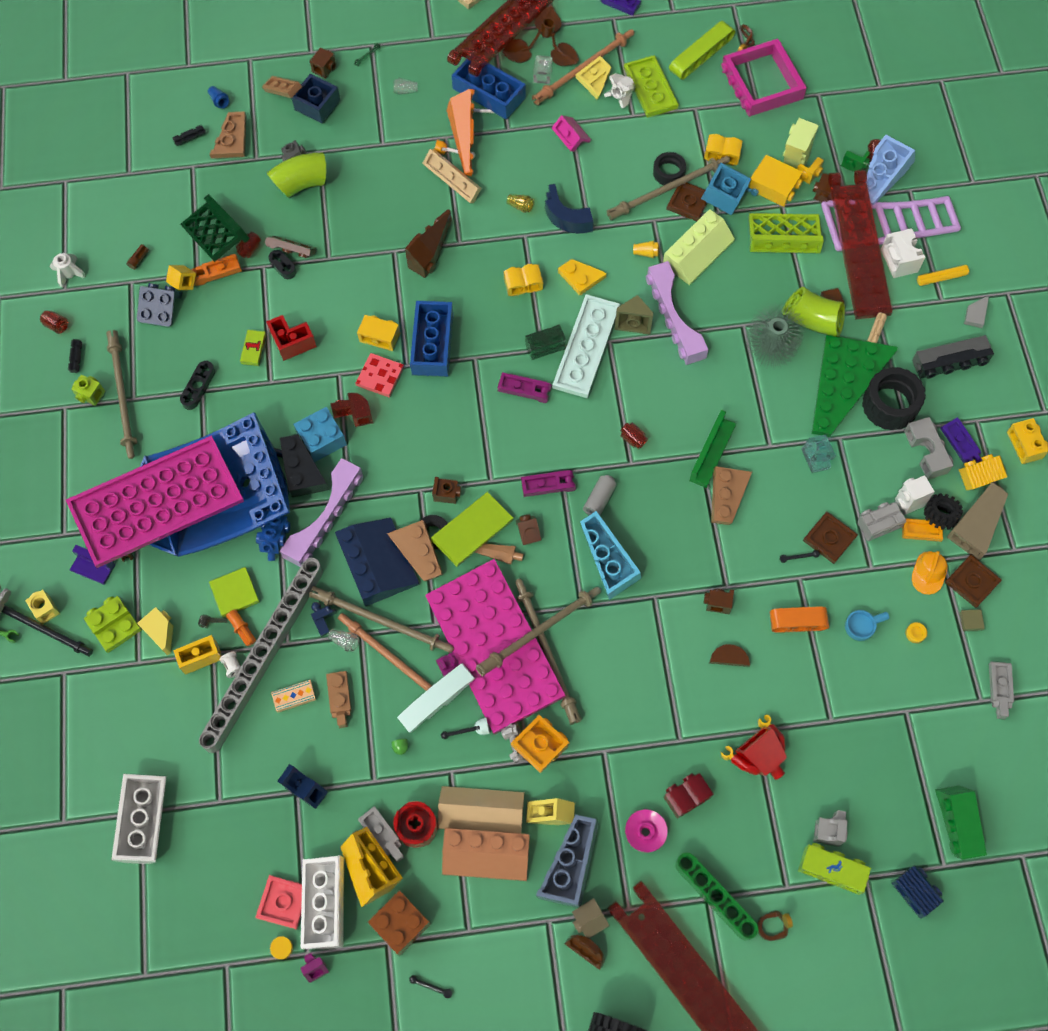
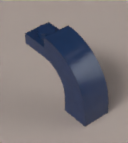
M548 185L545 212L549 220L556 227L566 232L576 234L593 232V218L590 207L583 209L565 207L559 200L556 185Z

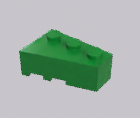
M959 785L936 789L935 792L950 839L949 845L952 854L962 860L986 856L987 852L975 791Z

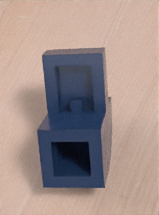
M291 764L288 765L277 780L285 789L314 809L318 807L328 793L317 782L305 776Z

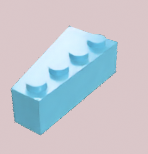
M597 511L580 521L610 600L640 580L641 572Z

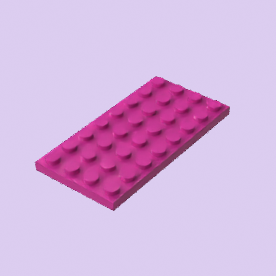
M209 436L66 499V502L96 568H99L244 502L213 437Z
M495 559L425 595L448 643L454 647L453 653L459 665L463 663L475 677L469 685L494 735L510 723L516 724L566 697L536 638L505 658L501 667L494 668L485 676H481L478 673L476 665L487 659L489 654L501 652L532 631Z

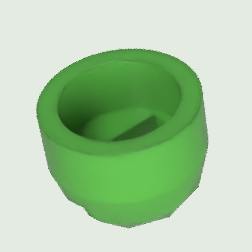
M407 739L391 742L392 749L396 754L403 755L408 749Z

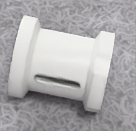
M234 651L224 654L219 659L225 666L227 678L235 677L241 668L236 658L237 654Z

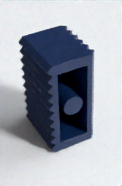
M914 865L896 878L892 885L921 919L931 913L944 900L941 898L942 892L935 885L932 886L927 881L928 876L925 871Z

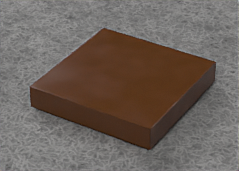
M689 183L678 186L666 210L698 221L708 202L701 199L705 189Z
M826 512L803 541L835 564L858 534Z
M970 554L945 583L973 607L977 608L1002 579Z

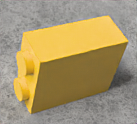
M765 155L751 176L748 187L757 189L758 195L785 207L788 201H792L795 189L799 190L801 187L803 172Z

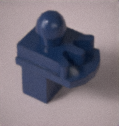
M312 603L311 608L314 613L311 616L320 636L323 637L330 633L324 619L336 614L337 611L336 609L331 610L329 606L321 609L320 603Z

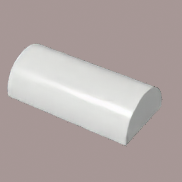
M123 774L111 860L133 864L156 863L166 776Z
M332 856L304 859L302 865L301 949L342 948L344 857Z

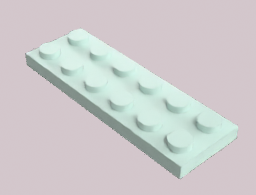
M585 295L553 382V389L588 398L616 319V310L620 306L619 303Z

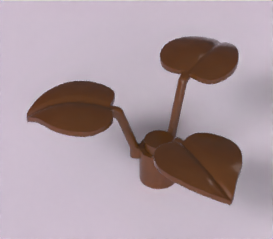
M552 5L542 10L536 16L534 24L538 29V33L530 46L527 47V43L521 39H513L502 50L509 60L517 63L526 62L531 58L529 50L533 47L539 36L542 35L544 38L552 37L554 49L551 51L550 56L555 64L570 66L577 64L579 61L578 55L572 46L564 42L559 43L557 46L555 43V32L560 30L561 20Z

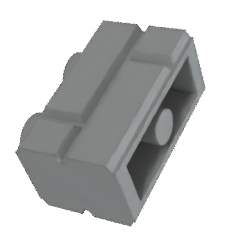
M885 502L879 505L877 510L872 511L868 509L860 514L861 516L857 522L868 542L904 526L906 519L902 512H900L896 502L891 504Z

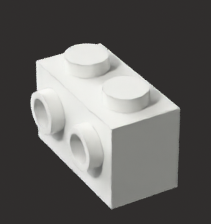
M925 475L917 479L910 478L903 483L904 485L898 491L895 502L903 514L906 515L924 507L935 491Z

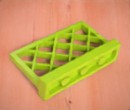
M749 213L750 252L821 253L824 239L821 236L819 214ZM753 220H761L762 223L758 225ZM778 220L780 223L775 225L771 221ZM795 220L797 224L792 225L788 221ZM806 221H815V224L811 226ZM768 225L772 229L770 231H767L762 227ZM785 225L789 230L785 232L780 227ZM802 225L807 230L802 232L798 227ZM776 231V232H778V233L781 234V235H772V234ZM792 232H795V233L798 234V235H789V234L792 233Z

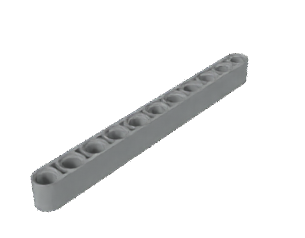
M308 558L303 562L200 735L199 743L207 752L215 753L222 747L309 599V593L313 592L311 590L312 587L316 586L322 577L323 570L316 558ZM311 567H317L315 571L308 572ZM307 583L305 588H299L300 584ZM291 600H297L295 605H289ZM287 616L286 621L279 622L281 617ZM272 633H277V637L275 639H269V636ZM262 650H267L265 656L259 657V653ZM257 667L254 674H248L251 668ZM241 685H247L243 692H238ZM236 702L234 709L228 710V705ZM225 720V725L217 728L218 722ZM210 738H215L214 743L211 746H207V741Z

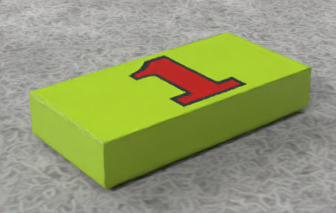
M247 330L240 358L241 364L259 366L266 338L264 331Z

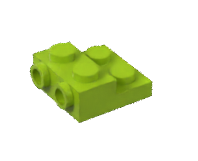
M118 596L107 598L103 606L98 609H90L86 613L87 616L83 618L107 653L142 631Z

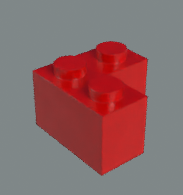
M283 315L266 321L283 361L317 347L307 322L289 329Z

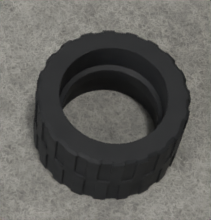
M900 367L883 369L874 375L863 396V411L874 425L882 429H903L907 427L908 423L915 420L926 399L925 387L921 379L907 369ZM882 389L899 391L908 400L909 407L895 409L887 406L880 399L878 391Z

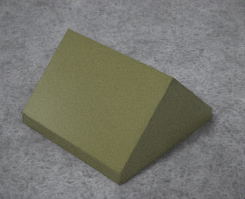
M636 295L617 307L615 330L650 335L653 312Z

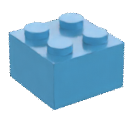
M720 163L701 199L732 215L751 179Z
M327 407L293 424L296 433L301 438L314 462L347 445L343 433Z

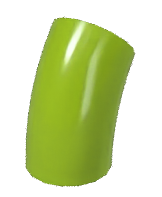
M307 153L289 158L267 172V175L288 198L304 189L323 186L326 180L324 153Z
M806 287L796 290L782 309L783 315L787 310L785 317L794 318L795 323L809 330L837 337L842 332L845 319L844 302L824 298L808 290Z

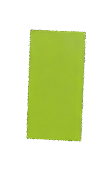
M655 55L624 64L627 76L634 81V91L647 118L678 109L679 104Z
M486 492L433 535L431 541L458 567L511 523L513 517Z

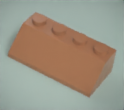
M445 828L442 875L527 881L530 835Z

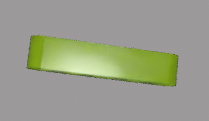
M720 21L671 62L669 70L681 80H684L724 47L734 37L735 29L724 21Z

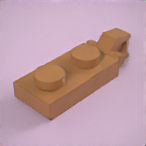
M347 671L326 674L332 718H337L339 728L347 727L346 716H350L352 711Z

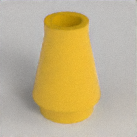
M653 240L634 244L633 254L650 258L659 256V242Z

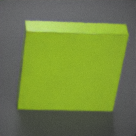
M246 567L209 581L223 618L232 610L237 609V611H241L260 603Z

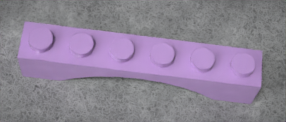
M669 261L648 267L646 281L653 289L654 299L658 300L659 311L665 316L666 327L672 332V340L679 348V356L688 365L706 359L708 348L702 334L687 326L674 309L671 290L675 275Z
M342 458L331 473L332 492L323 513L309 527L290 535L284 547L280 550L284 559L299 567L302 566L306 559L312 558L314 550L322 544L325 533L331 530L336 516L339 517L341 515L344 504L352 498L353 490L363 480L361 468Z

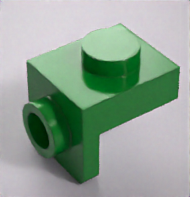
M847 150L841 166L860 174L862 169H866L870 163V159H868L870 152L867 151L864 157H861Z

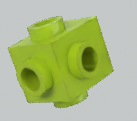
M80 375L71 388L78 401L82 403L88 402L94 406L97 405L105 393L99 381L92 376Z

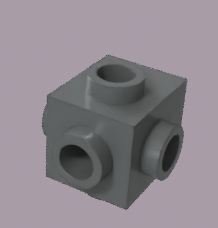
M296 140L281 148L283 153L281 158L283 161L301 154H307L304 146H299Z

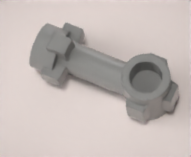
M510 723L501 729L504 740L509 739L511 744L521 733V729L517 723ZM511 746L513 752L510 754V759L514 763L526 760Z

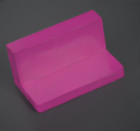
M561 115L552 127V130L570 151L574 152L582 141L588 143L591 141L590 137L572 117Z

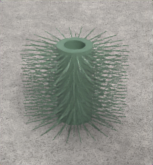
M777 308L776 318L774 317V310V313L769 315V317L762 315L767 318L765 320L759 316L757 317L759 320H763V323L758 322L757 319L755 322L754 319L756 328L753 330L751 323L749 326L751 328L748 332H751L752 335L749 336L748 334V337H746L751 339L749 342L754 344L746 346L750 348L753 346L755 348L754 351L760 349L761 355H764L763 360L768 353L770 356L768 362L771 359V365L773 364V366V353L775 354L774 360L776 358V361L779 358L780 361L783 360V357L788 359L786 354L790 356L792 351L796 352V342L798 345L801 343L792 334L799 336V333L796 331L802 332L804 330L802 328L797 330L795 327L800 325L797 324L795 326V321L790 322L791 318L788 320L789 316L785 317L787 310L783 318L781 312L777 315Z

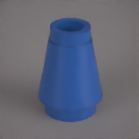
M211 86L208 89V94L217 108H226L229 104L228 95L215 86Z

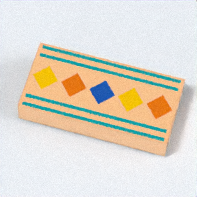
M310 680L271 692L277 713L316 700Z

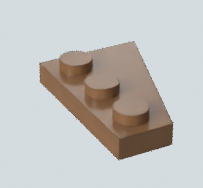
M717 466L714 468L711 523L732 524L752 472Z

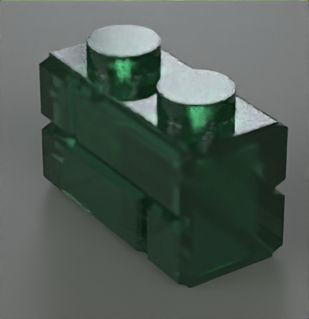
M560 325L525 336V345L531 360L566 349V338Z

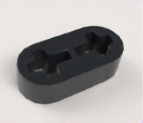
M274 250L269 254L271 266L284 279H292L296 275L294 264L282 251Z

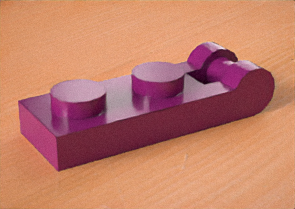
M502 372L497 390L498 392L547 403L549 398L547 394L550 392L552 385L549 382Z
M565 470L521 477L523 496L575 491L576 485L573 482V471ZM564 479L565 483L560 484V480Z

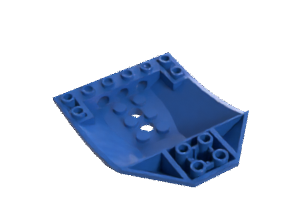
M253 412L220 430L189 443L144 456L140 467L212 436L244 502L158 540L150 544V546L179 557L222 544L290 513L287 483L276 451L256 413ZM249 478V485L247 487H244V481Z

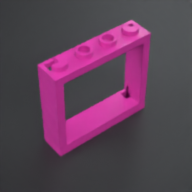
M779 39L723 57L721 64L722 72L726 74L729 85L733 87L736 98H739L742 109H745L749 117L804 99L806 86ZM771 55L790 89L753 100L735 66Z

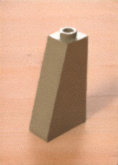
M992 482L947 538L968 554L980 560L988 551L1008 493L1001 486Z

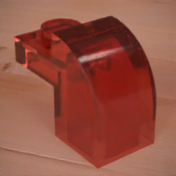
M348 393L349 400H338L335 403H330L334 418L352 415L355 427L373 423L369 403L365 397L358 393Z

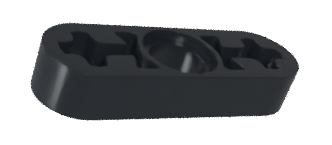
M200 362L180 396V402L185 409H195L215 374V369L211 362ZM202 382L200 388H193L194 383Z

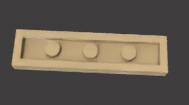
M430 149L422 164L469 203H474L482 188L436 150Z

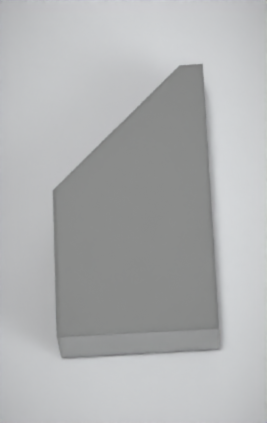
M984 297L967 307L964 324L979 328L984 326L989 297Z

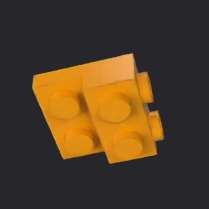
M540 715L511 742V746L540 773L552 761L554 762L569 745L565 734L555 730L552 723Z

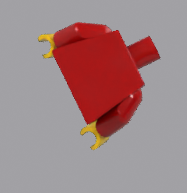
M765 715L764 719L767 723H763L761 719L758 720V726L761 729L735 750L737 754L734 755L732 748L726 746V750L731 753L726 756L721 752V757L727 761L731 760V763L742 771L752 775L760 774L763 776L770 773L777 780L785 774L780 767V764L787 758L785 754V737L774 724H771V717Z

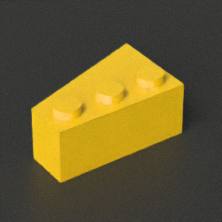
M368 827L352 833L340 847L361 907L391 892L403 879Z

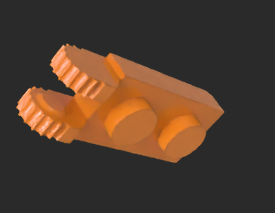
M236 254L220 258L216 262L210 261L191 269L196 273L194 282L196 286L204 285L207 281L210 282L242 272Z

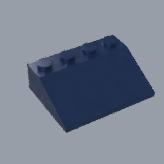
M391 518L354 524L335 532L365 607L420 585L412 565L387 534L396 530Z

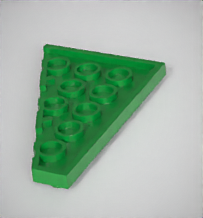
M826 335L811 434L830 437L856 405L860 397L863 396L874 375L885 368L893 355H895L898 347Z

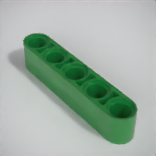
M687 852L681 854L675 864L677 871L740 939L747 941L754 938L758 934L759 929L753 918L694 855ZM686 858L690 860L691 868L684 869L680 863L681 859ZM701 874L705 876L706 884L699 885L696 882V875ZM712 891H718L721 894L720 902H715L711 898ZM728 907L736 910L737 917L735 919L728 917L726 913ZM743 924H749L752 927V934L750 936L743 933Z

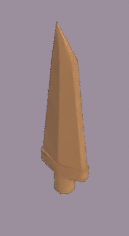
M484 544L475 552L512 565L513 559L523 561L524 554L515 552L516 546Z

